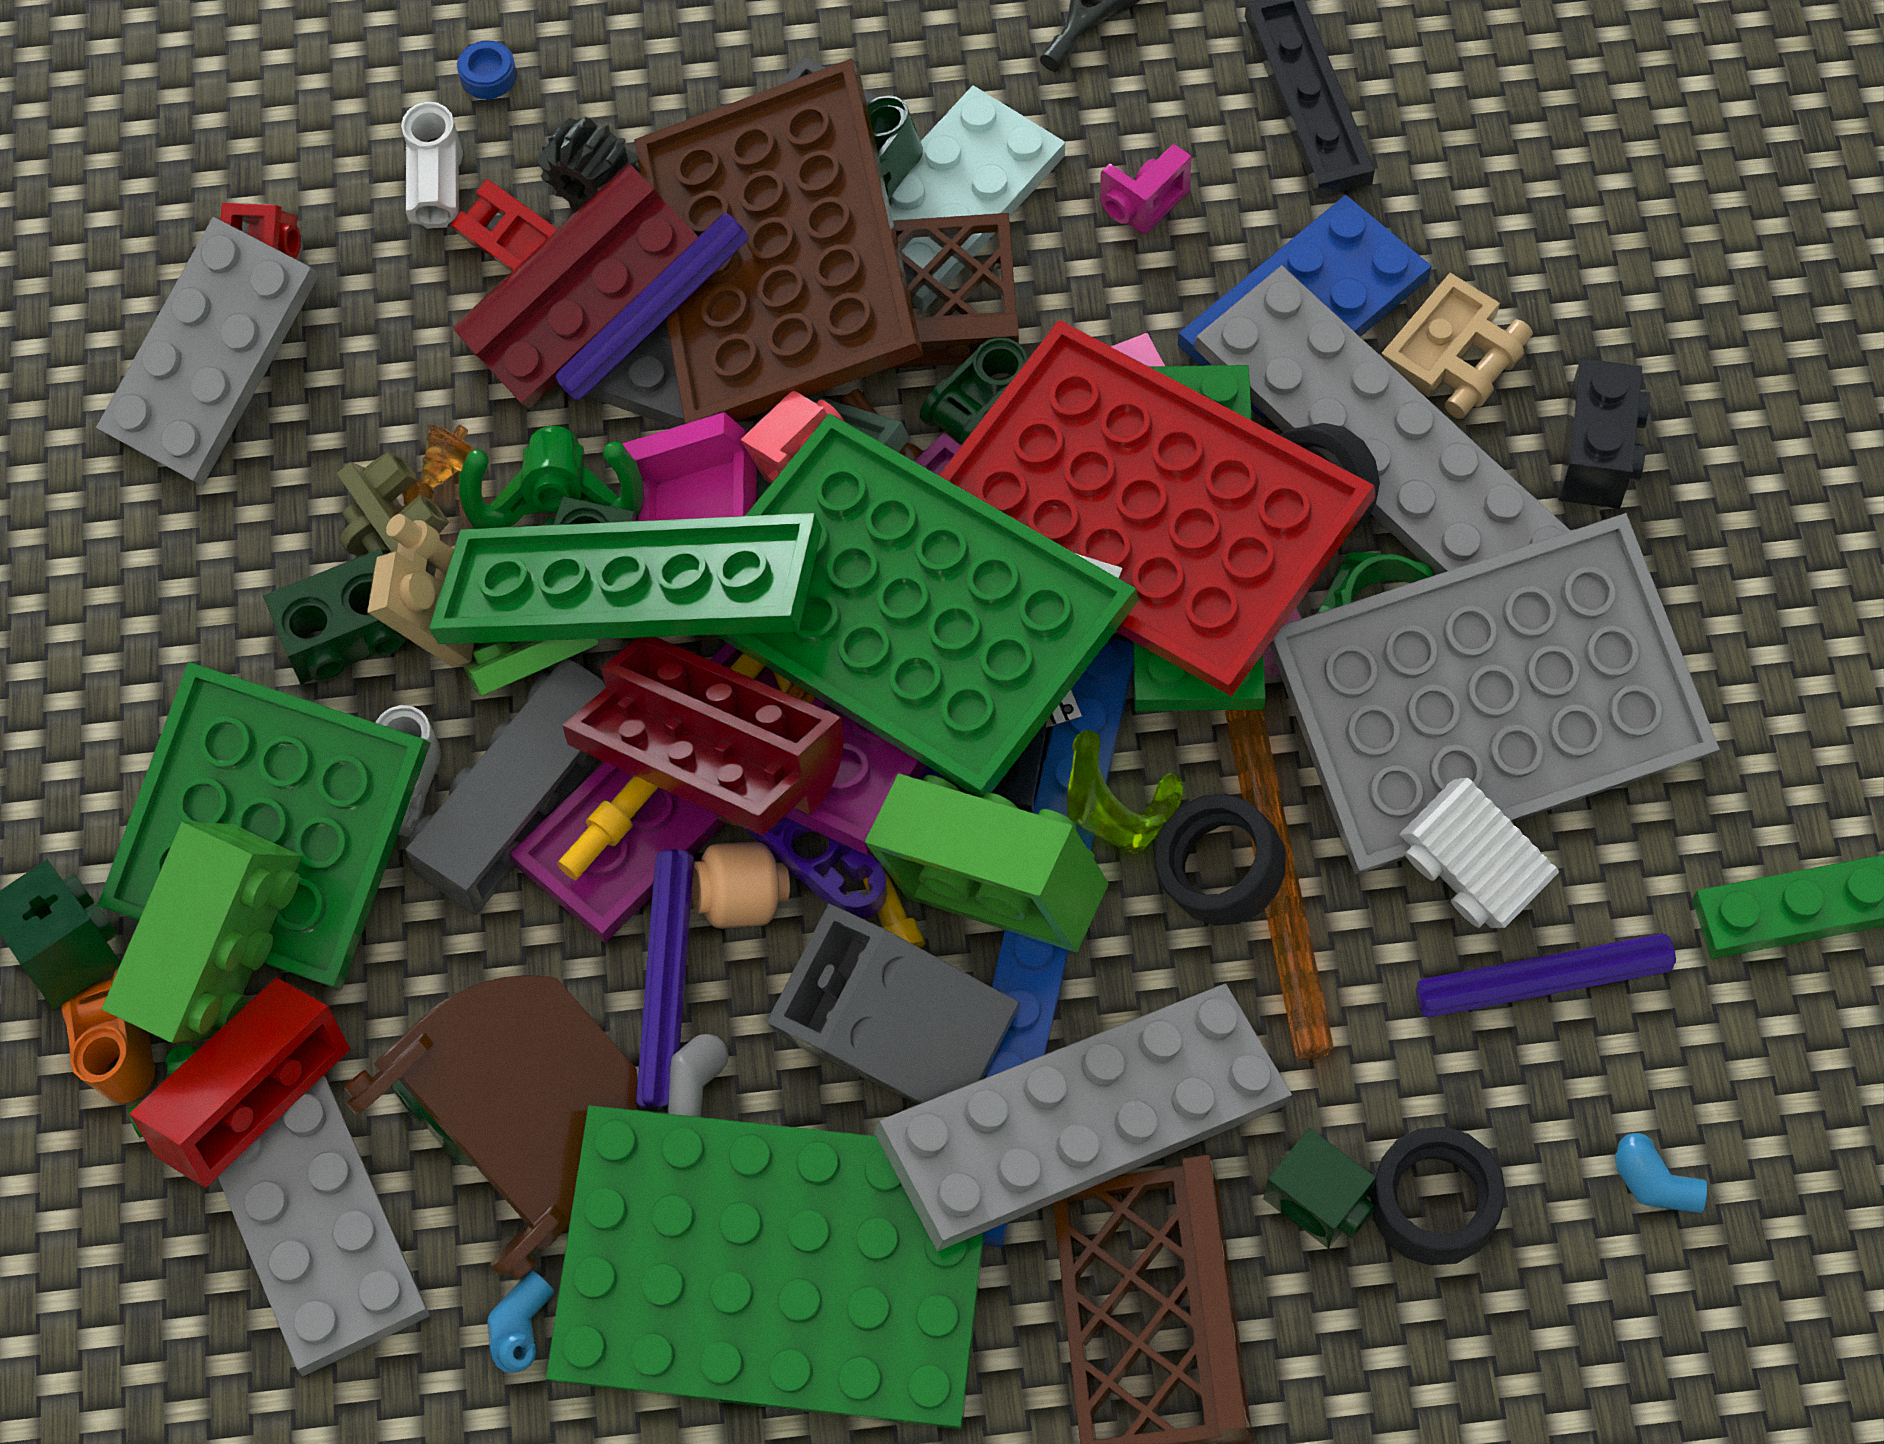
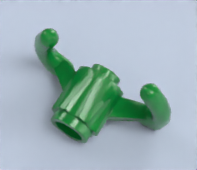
M546 426L531 435L529 446L523 449V467L521 471L490 505L483 500L482 478L489 464V458L483 450L475 449L468 453L459 474L458 494L463 512L474 529L511 527L524 515L542 511L557 513L563 497L634 511L637 521L638 514L644 503L643 478L637 462L622 443L611 441L606 444L603 449V456L616 472L620 482L621 495L618 497L584 466V447L579 445L578 439L573 432L561 426Z

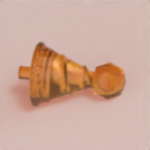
M458 424L454 432L451 433L440 426L428 425L427 430L429 433L426 438L427 446L425 456L423 457L421 478L402 493L405 506H408L419 495L428 497L435 502L434 490L432 488L438 484H443L446 479L461 471L468 453L471 450H475L463 440L468 433L465 427Z

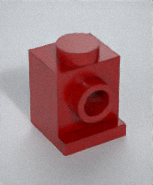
M222 202L221 221L242 231V223L245 222L249 224L248 235L294 259L300 253L301 235L297 226L298 216L282 211V207L278 205Z

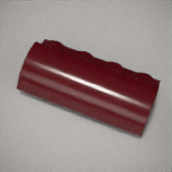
M628 163L453 326V329L517 400L529 410L558 383L555 377L556 373L695 241L698 236L660 197L645 178Z
M637 637L601 668L606 688L562 725L568 745L760 835L766 834L793 808L811 815L819 807L836 778L844 746V732L840 716L658 637Z

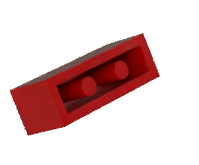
M276 977L131 1111L129 1115L156 1158L202 1187L207 1188L351 1049L328 1005Z

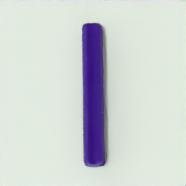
M727 213L722 214L556 373L555 377L561 387L576 400L583 399L747 242L749 236L745 229Z
M664 849L655 857L636 1096L639 1106L654 1110L668 1109L671 1058L680 1050L694 857L688 851L677 849Z
M1663 933L1424 978L1417 982L1416 999L1422 1015L1430 1018L1670 972L1676 963V955L1671 938Z

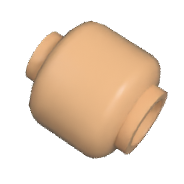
M762 842L713 844L705 850L701 861H694L692 905L694 911L697 914L704 913L707 921L715 928L724 929L767 925L776 914L778 902H786L789 898L790 881L788 869L784 864L776 863L771 849Z

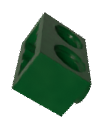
M381 549L263 595L300 685L313 679L325 680L332 678L342 672L348 665L371 656L391 654L400 649L405 642L410 641L372 615L361 614L369 606L376 559L378 556L383 555ZM324 629L321 634L314 638H302L310 630Z

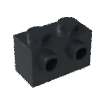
M1580 358L1568 400L1558 501L1620 509L1629 481H1640L1644 467L1646 445L1635 443L1636 429L1645 428L1650 406V392L1640 391L1642 366Z

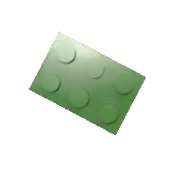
M898 773L865 840V844L907 899L1076 953L1109 885L1094 860L1093 852L1086 847L1076 831V824L1066 816L1048 809L1040 810L1038 815L1020 810L1008 799L990 792H986L984 797L960 792L955 785L947 780L933 775H926L923 780H919Z
M181 822L102 1006V1010L171 1043L210 1039L247 1005V996L243 994L252 972L258 970L263 965L270 953L273 935L269 932L279 909H284L290 903L297 890L299 874L295 871L302 856L234 824Z

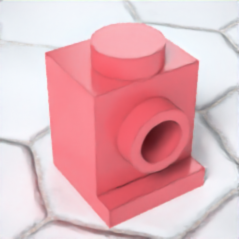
M796 391L790 392L741 438L743 445L764 480L772 484L829 413L844 421L833 406L822 399L815 403Z

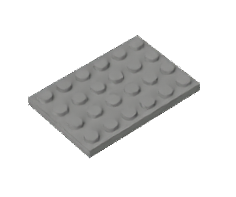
M1626 513L1285 624L1269 644L1355 875L1407 858L1405 853L1411 846L1399 834L1454 779L1469 778L1502 811L1504 816L1509 818L1511 822H1515L1711 756L1720 750Z

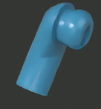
M1631 1133L1620 1140L1615 1154V1165L1621 1178L1639 1203L1653 1207L1703 1213L1707 1197L1706 1180L1671 1175L1655 1149V1144L1644 1134Z
M530 1270L488 1316L490 1356L497 1367L504 1372L516 1373L532 1365L537 1351L534 1343L531 1318L555 1294L553 1288L533 1270Z

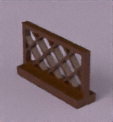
M1009 213L893 220L903 267L915 277L908 284L910 298L925 285L944 300L946 304L934 317H917L915 315L924 356L887 369L963 364L981 344L998 337L1009 338L1019 343ZM998 232L999 249L983 265L961 248L972 234ZM948 235H955L952 239L947 237ZM929 237L943 248L923 269L901 252L913 238ZM951 256L974 273L956 294L932 277ZM999 264L1001 267V279L992 273ZM984 281L1003 296L1004 312L978 313L964 301ZM956 310V311L959 312L961 315H952V314H953V312Z
M1210 1155L1182 1158L1183 1166L1119 1175L1053 1203L1080 1444H1208L1223 1441L1225 1444L1254 1443L1218 1176ZM1174 1187L1177 1209L1160 1231L1132 1212L1133 1208L1148 1190ZM1128 1194L1122 1203H1120L1112 1197L1115 1195ZM1098 1198L1115 1212L1094 1239L1090 1241L1072 1227L1069 1202ZM1125 1219L1153 1239L1130 1270L1102 1250ZM1178 1227L1180 1228L1182 1248L1170 1240V1237ZM1073 1240L1085 1248L1077 1260H1075ZM1163 1247L1184 1262L1186 1274L1168 1298L1140 1278ZM1095 1257L1123 1277L1100 1308L1079 1293L1078 1279ZM1133 1285L1161 1305V1308L1138 1337L1110 1317L1111 1313ZM1187 1293L1191 1315L1178 1307ZM1081 1307L1093 1315L1084 1329ZM1171 1314L1193 1329L1194 1345L1177 1367L1148 1346ZM1103 1324L1131 1344V1347L1108 1376L1087 1361L1086 1355L1087 1344ZM1141 1353L1170 1374L1147 1406L1118 1385ZM1196 1361L1200 1384L1187 1375ZM1089 1375L1101 1383V1386L1092 1397ZM1181 1382L1202 1398L1205 1425L1175 1429L1156 1413ZM1111 1392L1140 1413L1124 1436L1096 1440L1094 1414ZM1149 1422H1152L1162 1430L1142 1433Z

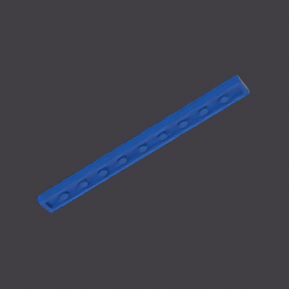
M1113 638L1107 641L1071 688L1082 716L1053 725L1033 812L1038 815L1040 810L1048 809L1072 820L1076 824V831L1082 841L1091 851L1133 672L1132 642ZM1005 930L992 988L1018 1001L1021 1005L983 1079L1046 1055L1070 950ZM1008 1222L985 1231L984 1244L1002 1248Z

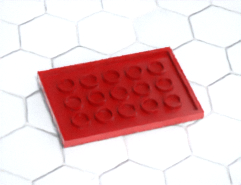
M1058 320L939 474L940 477L1073 553L1121 567L1122 571L1119 579L1136 588L1139 601L1117 628L1116 632L1231 697L1376 498L1374 485L1061 320Z

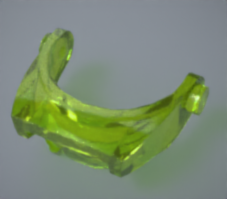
M1089 729L1080 732L1072 744L1074 756L1067 791L1068 818L1077 826L1131 854L1143 851L1156 836L1163 824L1178 808L1183 796L1181 778L1173 773L1163 776L1147 809L1141 814L1132 812L1114 797L1102 776L1098 761L1100 735Z

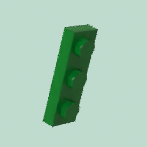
M1884 854L1697 890L1692 902L1710 958L1717 959L1884 927Z

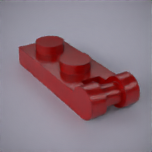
M488 179L475 192L479 198L467 213L460 211L450 224L465 240L483 250L511 272L557 230L552 224ZM497 213L504 215L492 231L486 228Z

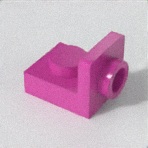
M1172 144L1157 160L1154 158L1148 160L1138 171L1135 180L1112 164H1108L1100 173V202L1115 221L1121 224L1128 223L1146 235L1190 191L1192 156L1175 144Z

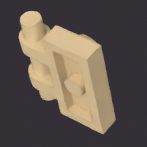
M1449 273L1381 353V357L1427 397L1431 396L1442 381L1453 387L1455 392L1446 401L1445 408L1453 417L1464 419L1473 406H1482L1494 391L1492 383L1502 371L1513 369L1524 355L1523 346L1533 335V331L1528 324L1518 319L1514 320L1506 330L1493 324L1492 321L1497 316L1500 303L1454 274ZM1472 345L1480 348L1485 353V356L1475 368L1461 360Z
M402 514L393 516L387 524L386 533L398 542L397 552L378 556L376 559L367 613L451 667L471 662L474 643L438 644L429 630L455 546L449 547L440 540L438 531L422 520L411 521ZM427 562L436 567L435 577L426 572Z

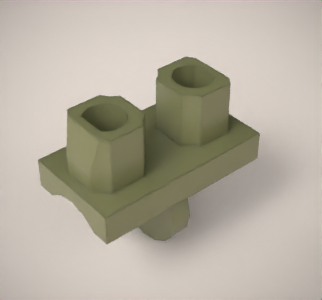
M388 451L371 462L366 468L349 462L336 473L357 502V504H352L343 511V516L349 525L341 534L340 543L349 554L358 555L367 551L371 553L378 549L382 550L383 555L390 553V551L397 552L398 542L386 533L388 522L397 514H402L411 521L422 520L436 529L439 534L449 523L440 508L430 498L419 495L405 508L401 506L397 497L417 479L416 474L406 460L397 454Z

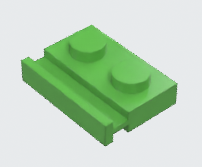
M597 639L521 641L512 646L510 642H492L475 649L473 654L476 661L464 666L473 690L483 696L599 645Z

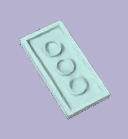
M973 85L921 140L923 155L920 161L903 179L889 201L893 220L997 213H1009L1010 217L1064 158L1065 141ZM996 232L972 234L961 248L974 257ZM948 235L947 237L952 239L955 235ZM929 237L913 238L901 252L923 269L943 248ZM951 256L932 277L947 287L965 266ZM904 269L907 284H909L915 277ZM923 285L911 298L913 306L924 312L938 296Z

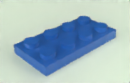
M1344 195L1182 329L1178 334V346L1200 366L1211 365L1194 349L1196 336L1281 265L1361 337L1429 279L1432 265L1347 195ZM1251 402V410L1261 419L1266 418L1267 416Z

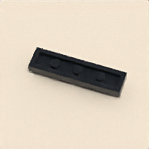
M1253 0L1246 2V22L1316 197L1373 184L1375 169L1306 1Z

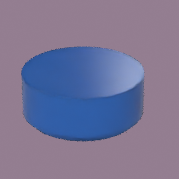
M480 41L471 44L462 51L457 61V70L463 89L476 98L493 99L500 97L513 87L517 78L513 55L505 45L499 42Z

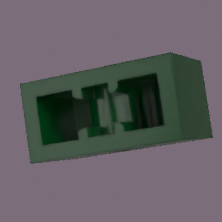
M47 859L0 890V935L53 1010L120 966L121 961L107 943L117 936L118 933L74 873L62 880Z

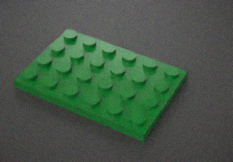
M829 413L745 515L816 514L822 528V533L799 631L722 634L715 636L976 797H984L986 792L992 793L1139 600L1135 587Z
M588 1105L546 1380L552 1383L962 1430L985 1232L937 1251L877 1137L873 1135Z

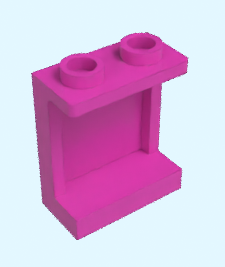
M725 412L623 443L624 447L637 462L643 478L644 503L638 514V521L745 516L754 506L757 498V466L741 441V438L748 432Z

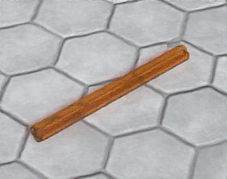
M1226 710L1225 715L1242 798L1248 800L1275 827L1286 850L1285 877L1277 896L1265 907L1294 1053L1300 1060L1324 1058L1332 1050L1333 1040L1263 710ZM1251 837L1254 857H1256V846Z

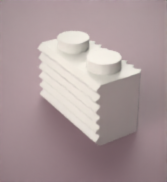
M1469 778L1454 779L1448 783L1445 789L1438 793L1436 798L1399 834L1411 846L1405 853L1410 863L1421 874L1432 881L1440 876L1457 893L1451 899L1452 905L1467 921L1478 928L1484 923L1490 928H1505L1559 873L1557 867L1551 864L1546 856L1541 854L1539 849L1530 842L1529 838L1524 836L1520 829L1514 826L1511 820L1504 816L1502 811Z

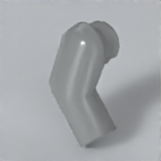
M712 1034L698 1035L672 1056L668 1114L701 1117L703 1087L725 1068L729 1058L728 1048L718 1036Z

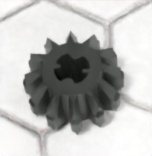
M584 117L580 121L568 118L563 125L558 126L542 147V153L537 161L543 170L541 178L544 182L555 188L554 195L563 197L569 202L571 209H575L576 207L581 208L628 163L640 173L636 165L639 158L634 152L626 149L624 146L625 138H617L613 135L608 125L601 128L592 119Z

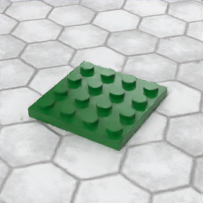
M188 661L97 905L140 920L181 822L234 824L302 856L295 871L299 874L297 890L290 903L284 909H279L269 932L273 935L272 948L264 963L331 987L342 989L431 743L423 738Z

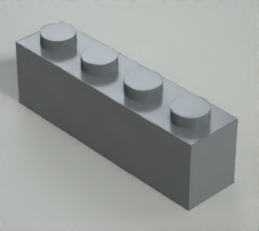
M567 658L562 660L553 672L547 671L536 680L529 692L528 702L513 720L511 718L504 720L496 728L489 741V749L474 767L468 766L456 776L446 801L433 816L427 815L423 817L412 830L405 851L416 876L473 914L477 915L516 867L512 862L510 853L564 802L601 763L602 760L568 745L562 725L606 688L605 682Z

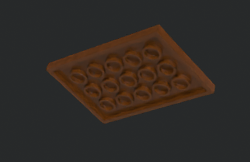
M852 58L634 139L636 153L639 158L640 174L698 237L725 213L731 215L745 229L749 236L747 242L666 318L685 424L725 412L737 422L773 409L790 392L796 391L804 397H808L924 356L861 76Z

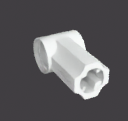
M424 102L410 108L404 115L401 124L406 141V215L409 222L421 224L427 229L446 228L459 214V165L462 163L463 150L452 113L439 103ZM438 138L435 141L427 142L430 139Z

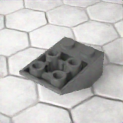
M828 904L766 1023L788 1042L919 1105L982 1080L1021 1004L886 929Z

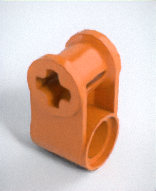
M117 969L114 971L113 978L90 985L62 1004L61 1010L67 1026L71 1055L70 1064L74 1074L109 1100L122 1104L133 1102L148 1091L155 1078V1064L149 1032L102 1010V1006L117 974ZM119 1057L117 1064L111 1071L107 1072L110 1064Z

